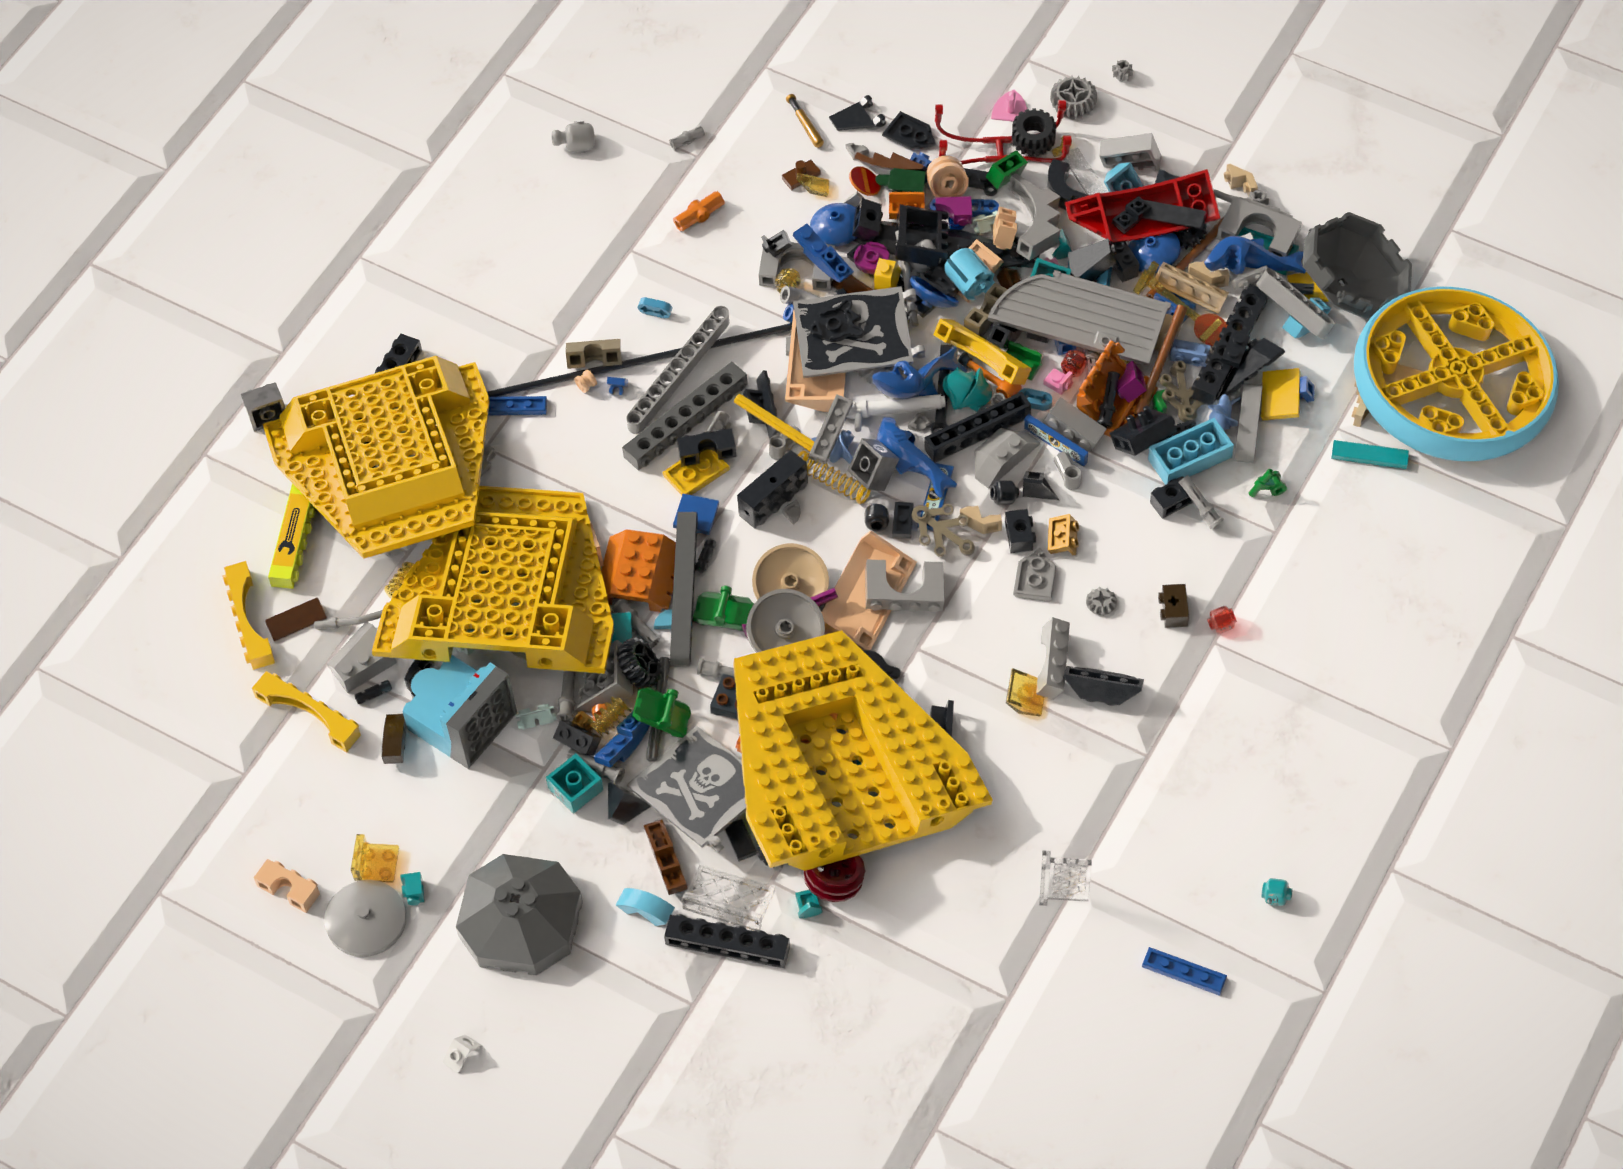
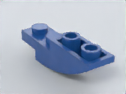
M807 223L793 232V237L804 248L803 253L829 277L840 283L854 273L832 246L828 247Z
M632 711L616 727L617 734L594 756L595 763L611 768L618 760L625 762L640 744L650 725L637 721L633 717Z

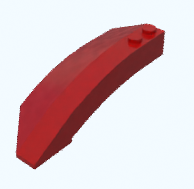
M1208 169L1152 185L1115 192H1099L1065 202L1070 221L1105 239L1108 238L1112 243L1144 239L1150 236L1155 237L1190 228L1141 219L1132 229L1123 234L1112 224V219L1123 212L1126 205L1138 196L1143 200L1204 210L1207 212L1205 223L1221 219Z

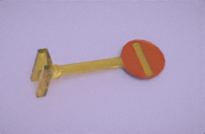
M1153 261L1148 270L1145 269L1142 272L1133 291L1139 295L1148 286L1176 305L1185 306L1187 308L1186 315L1195 322L1194 333L1196 337L1206 345L1214 346L1215 341H1220L1221 339L1219 335L1222 328H1227L1228 326L1225 320L1211 313L1199 315L1163 287L1153 277L1159 266L1158 263Z

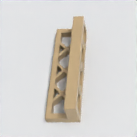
M1165 262L1160 266L1153 281L1154 284L1218 314L1229 292Z

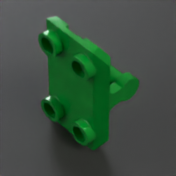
M724 585L721 587L720 593L706 591L698 596L693 621L700 625H711L743 631L742 624H747L748 615L754 603L749 597L732 595V588Z
M647 687L638 691L633 717L639 722L648 724L674 737L683 738L687 734L691 710L686 703L677 700L679 694L677 690L668 689L667 693L663 694Z

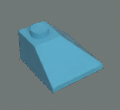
M1131 162L1116 165L1106 174L1104 184L1109 192L1144 186Z

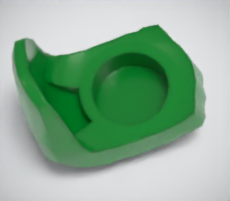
M1159 390L1153 397V408L1156 411L1167 413V406L1162 398L1165 390Z

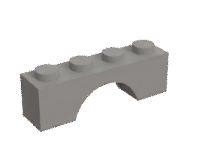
M1052 617L1042 627L1041 644L1046 646V658L1037 679V695L1054 700L1064 691V673L1067 663L1070 622Z

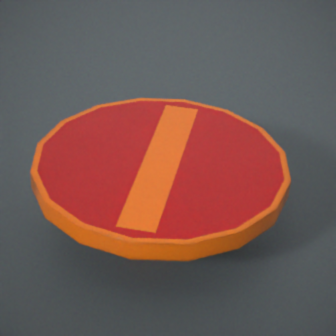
M857 166L850 171L849 179L851 184L861 194L874 196L880 191L881 185L876 183V175L871 170Z

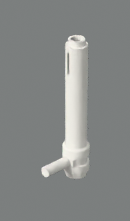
M939 394L908 399L854 401L847 418L855 419L854 430L860 432L862 430V418H869L872 415L942 409V407H946L945 396Z

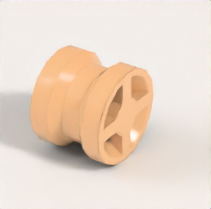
M585 370L583 375L574 378L576 385L583 393L589 391L591 386L597 385L596 378L589 370Z

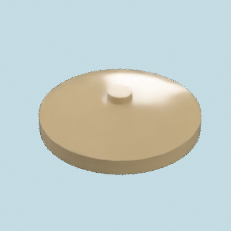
M786 543L769 549L760 557L753 571L752 587L756 600L766 593L778 589H792L802 592L808 597H813L828 590L829 575L824 561L815 551L800 544Z

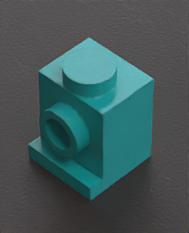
M421 872L400 874L403 884L402 895L403 898L407 897L408 905L414 906L425 902Z

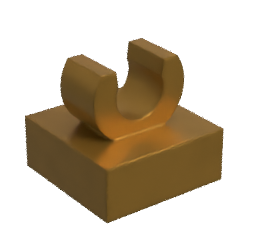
M583 711L578 712L571 721L589 731L597 725L593 718Z

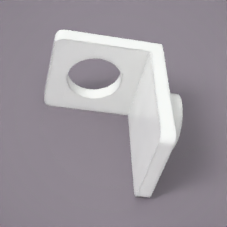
M465 1034L453 1039L443 1059V1063L455 1072H460L469 1053L479 1049L481 1045Z

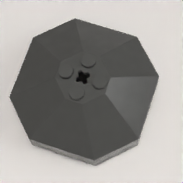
M1351 212L1345 213L1340 218L1335 217L1328 220L1324 225H1316L1304 239L1303 268L1334 307L1367 319L1372 317L1382 306L1391 300L1411 292L1412 263L1408 258L1402 259L1399 255L1401 249L1393 239L1388 241L1383 234L1385 229L1381 224ZM1340 280L1343 281L1344 286L1341 285Z
M502 854L468 876L455 926L458 937L479 967H498L502 971L515 973L517 970L528 972V975L537 976L571 954L572 941L579 921V911L583 904L581 891L557 861ZM513 895H515L516 897L521 896V897L519 898V901H520V902H519V903H516V902L514 901V902L511 903V902H510V901L512 900V897H511V896H513Z

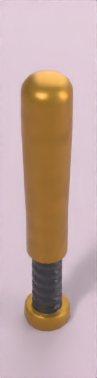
M789 94L786 97V102L791 104L796 112L795 115L816 148L822 147L824 144L822 137L797 103L796 96Z

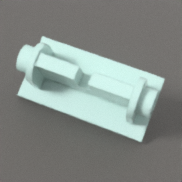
M997 211L992 212V215L989 216L979 215L975 217L971 226L976 225L974 227L975 234L978 233L980 235L992 231L990 225L994 224Z
M543 704L537 706V710L530 711V708L519 710V714L515 715L516 719L520 718V721H517L518 729L522 728L525 730L536 727L535 719L539 720L540 726L553 723V721L557 720L556 714L551 713V710H554V706Z

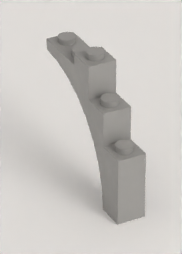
M1015 173L1011 175L1008 190L1025 204L1033 222L1029 230L1019 237L1016 252L1031 260L1058 243L1060 229L1057 226L1060 212L1057 210L1061 196L1048 188L1041 190Z

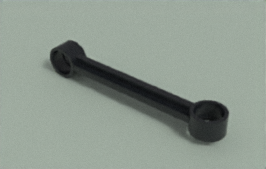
M941 344L940 356L952 349V345ZM948 369L939 371L937 389L938 395L945 396L946 407L936 409L935 422L931 424L930 434L934 433L933 431L936 428L948 426L946 423L948 396L943 388V380L950 374Z

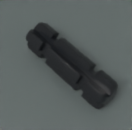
M708 538L705 541V548H702L696 563L695 570L700 573L706 571L707 563H709L713 549H715L717 544L712 538Z
M389 680L381 682V685L376 684L365 689L363 693H356L354 697L358 704L366 702V699L369 701L382 695L384 691L385 693L391 691L392 686Z

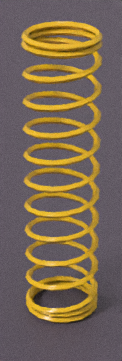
M803 450L798 456L801 457L804 454L803 460L807 462L809 453ZM810 459V461H809V463H808V465H807V473H808V470H809V469L812 467V465L814 464L815 460H813L812 464L810 465V463H811V461H812V459ZM819 462L816 463L813 473H808V476L813 475L814 479L819 478V482H825L826 486H831L833 490L838 489L839 493L844 492V496H850L851 500L856 499L860 505L868 499L871 490H867L861 485L857 496L852 498L851 495L859 484L857 480L853 484L850 494L846 495L845 491L851 485L853 477L847 480L844 490L839 491V487L846 479V473L840 478L838 487L833 488V483L838 479L840 470L836 471L831 484L828 485L827 480L832 475L834 466L827 472L825 480L821 481L820 477L825 473L828 463L824 464L821 468L819 477H814V474L821 466L820 463L817 467ZM867 490L865 497L861 501L862 495Z

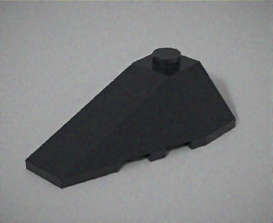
M1255 338L1247 344L1248 348L1244 352L1239 367L1232 369L1216 398L1217 401L1220 400L1222 395L1226 394L1229 396L1245 383L1244 379L1247 381L1258 374L1257 370L1272 364L1285 353V350L1266 338L1260 340Z

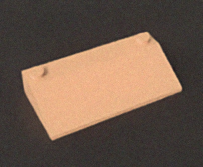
M793 311L785 401L814 410L829 412L836 394L844 397L846 372L803 378L795 312Z
M871 530L861 537L834 587L838 598L827 602L821 611L825 623L824 635L842 630L862 650L872 649L892 611L887 609H866L865 567L867 559L886 560L887 582L892 589L900 593L917 563Z

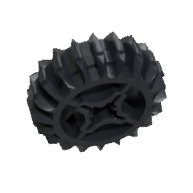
M635 637L624 641L618 647L616 654L618 656L617 661L620 663L619 667L632 685L635 684L637 688L644 689L652 687L661 679L660 674H662L660 667L662 666L659 664L660 660L656 657L652 647L648 646L647 642L644 643L642 639Z

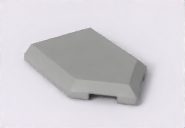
M1041 548L1035 550L1027 558L1024 557L1018 561L1013 591L1015 597L1040 601L1051 600L1056 565L1046 557Z

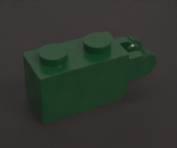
M893 168L890 171V175L879 174L875 178L877 184L888 187V190L892 192L925 193L926 172Z

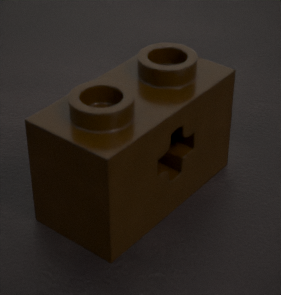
M1186 584L1162 585V592H1158V602L1163 607V609H1160V620H1164L1165 628L1188 627L1189 610Z

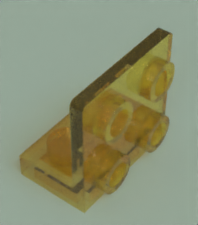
M356 834L350 869L354 881L376 880L393 883L399 846L370 844L367 842L365 834Z

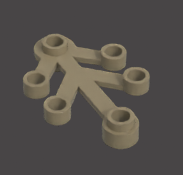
M1176 361L1170 367V373L1177 377L1178 387L1171 382L1172 378L1169 374H1163L1159 382L1168 389L1163 392L1162 398L1179 410L1178 417L1182 422L1191 419L1195 420L1197 416L1196 410L1205 404L1196 400L1190 405L1189 399L1194 391L1191 390V387L1188 390L1186 387L1184 376L1186 364L1183 361ZM1175 395L1181 399V403L1174 398Z
M945 504L941 508L929 509L924 505L916 506L912 511V518L919 524L921 535L919 542L922 546H928L931 543V538L927 533L928 524L933 527L936 545L934 552L937 557H943L946 554L942 535L958 545L963 555L970 556L974 553L975 546L971 540H963L948 529L955 526L966 527L969 524V519L966 515L962 514L955 519L936 521L932 517L939 515L951 516L954 512L953 506ZM946 507L951 508L949 513L944 512ZM920 511L925 513L923 517L918 516ZM961 518H966L964 524L959 522ZM927 537L928 542L922 543V538ZM965 544L970 545V548L968 550H965L963 548ZM942 548L944 551L942 554H938L937 549Z

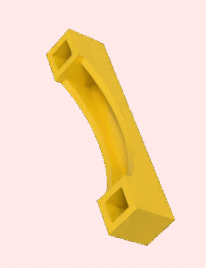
M940 318L933 334L934 336L982 360L999 374V377L1007 382L1025 385L1032 369L1031 367L955 320Z
M243 561L224 567L225 575H222L225 586L229 585L230 590H227L229 601L234 603L231 606L233 616L238 617V621H235L238 633L242 632L243 635L239 637L242 648L246 647L247 652L244 653L246 663H251L253 670L275 664L268 638L263 639L259 636L247 620L246 598L249 588L254 586L247 562Z
M266 671L252 687L255 698L268 706L272 704L290 705L315 716L329 730L328 735L331 744L346 753L361 736L359 725L354 720H347L339 711H332L324 702H317L309 693H302L292 683L287 684L275 673L272 675Z

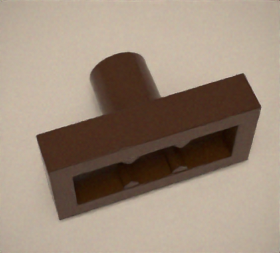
M811 159L807 162L799 160L795 163L794 169L782 174V180L792 191L820 176L821 170Z

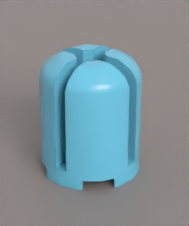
M962 248L955 251L945 263L946 275L970 301L976 300L975 296L982 292L986 293L995 283L993 280L994 273L975 251L970 248Z

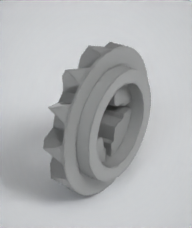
M1099 586L1098 589H1092L1087 594L1086 605L1091 612L1098 615H1106L1115 609L1117 598L1114 592L1109 591L1108 587L1103 589ZM1100 596H1102L1104 600L1103 606L1099 601Z

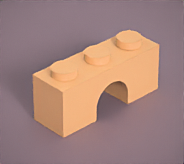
M998 207L993 224V244L999 249L1012 248L1017 232V223H1015L1016 211Z
M267 859L253 877L257 887L272 895L283 886L291 887V890L286 895L290 905L305 913L308 912L320 895L315 881L309 878L307 880L302 878L297 871L286 869L278 861L273 862Z

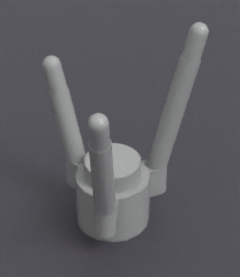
M724 411L716 412L706 432H711L713 428L716 430L729 429L732 425L728 422L730 416Z

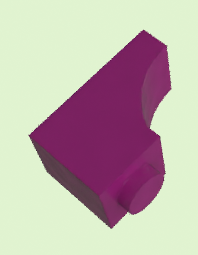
M971 196L935 197L936 210L947 212L948 216L954 221V225L964 226L972 224Z
M1133 361L1126 365V370L1118 380L1117 394L1121 399L1125 398L1128 403L1147 391L1144 374Z

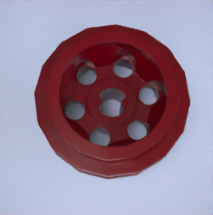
M858 855L819 866L823 869L821 872L816 867L803 873L805 884L811 893L829 902H843L855 897L861 890L866 870L864 861Z

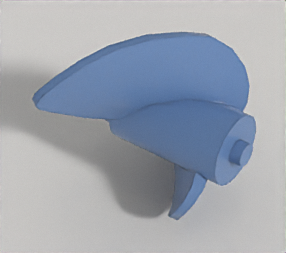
M1224 394L1217 405H1208V408L1212 410L1209 420L1215 418L1224 431L1230 429V426H1237L1238 421L1231 418L1232 405L1240 400L1241 397L1230 401L1228 395Z
M842 429L830 454V462L835 463L840 458H843L849 464L851 463L853 457L848 451V447L855 437L851 434V431Z

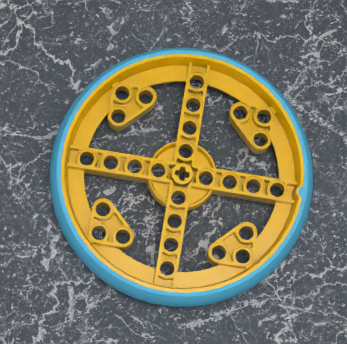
M1429 287L1403 294L1382 306L1370 318L1356 344L1354 355L1355 380L1359 394L1371 415L1389 434L1400 442L1417 451L1437 458L1454 461H1482L1512 453L1530 442L1541 432L1549 421L1556 405L1559 388L1558 370L1552 350L1543 335L1521 312L1500 299L1479 291L1459 287ZM1431 315H1452L1448 327L1457 334L1479 341H1486L1489 339L1494 328L1510 341L1473 354L1468 350L1453 347ZM1407 323L1432 360L1427 371L1386 385L1383 373L1392 374L1395 372L1406 341L1405 334L1397 331V329ZM1525 361L1529 373L1525 371L1518 373L1506 407L1511 415L1517 417L1506 423L1481 388L1484 375ZM1436 392L1447 397L1458 398L1482 432L1460 433L1464 425V419L1458 414L1428 405L1422 408L1419 418H1416L1401 405Z

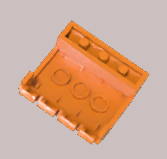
M1112 340L1105 347L1104 352H1102L1095 366L1091 369L1087 379L1084 380L1079 388L1076 407L1096 422L1100 416L1099 406L1103 404L1108 372L1119 373L1120 379L1126 370V364L1117 355L1124 353L1125 349L1119 342L1115 343ZM1144 376L1145 384H1147L1149 377ZM1156 386L1155 389H1154V392H1153V394H1152L1151 399L1153 398V396L1155 395L1156 391L1158 390V387H1157V386ZM1116 392L1114 402L1116 412L1112 418L1113 427L1106 429L1104 435L1111 437L1110 432L1127 423V416L1132 415L1136 418L1134 412L1142 394L1128 403L1125 398L1121 399Z
M628 529L610 536L603 561L604 566L601 569L608 604L612 605L614 598L646 602L649 604L650 611L661 612V609L668 610L671 596L669 595H672L674 587L676 542L664 534Z

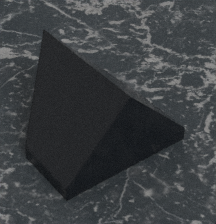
M1025 472L1022 497L1059 500L1045 479L1044 473Z
M612 782L608 783V819L624 825L651 807L642 798Z

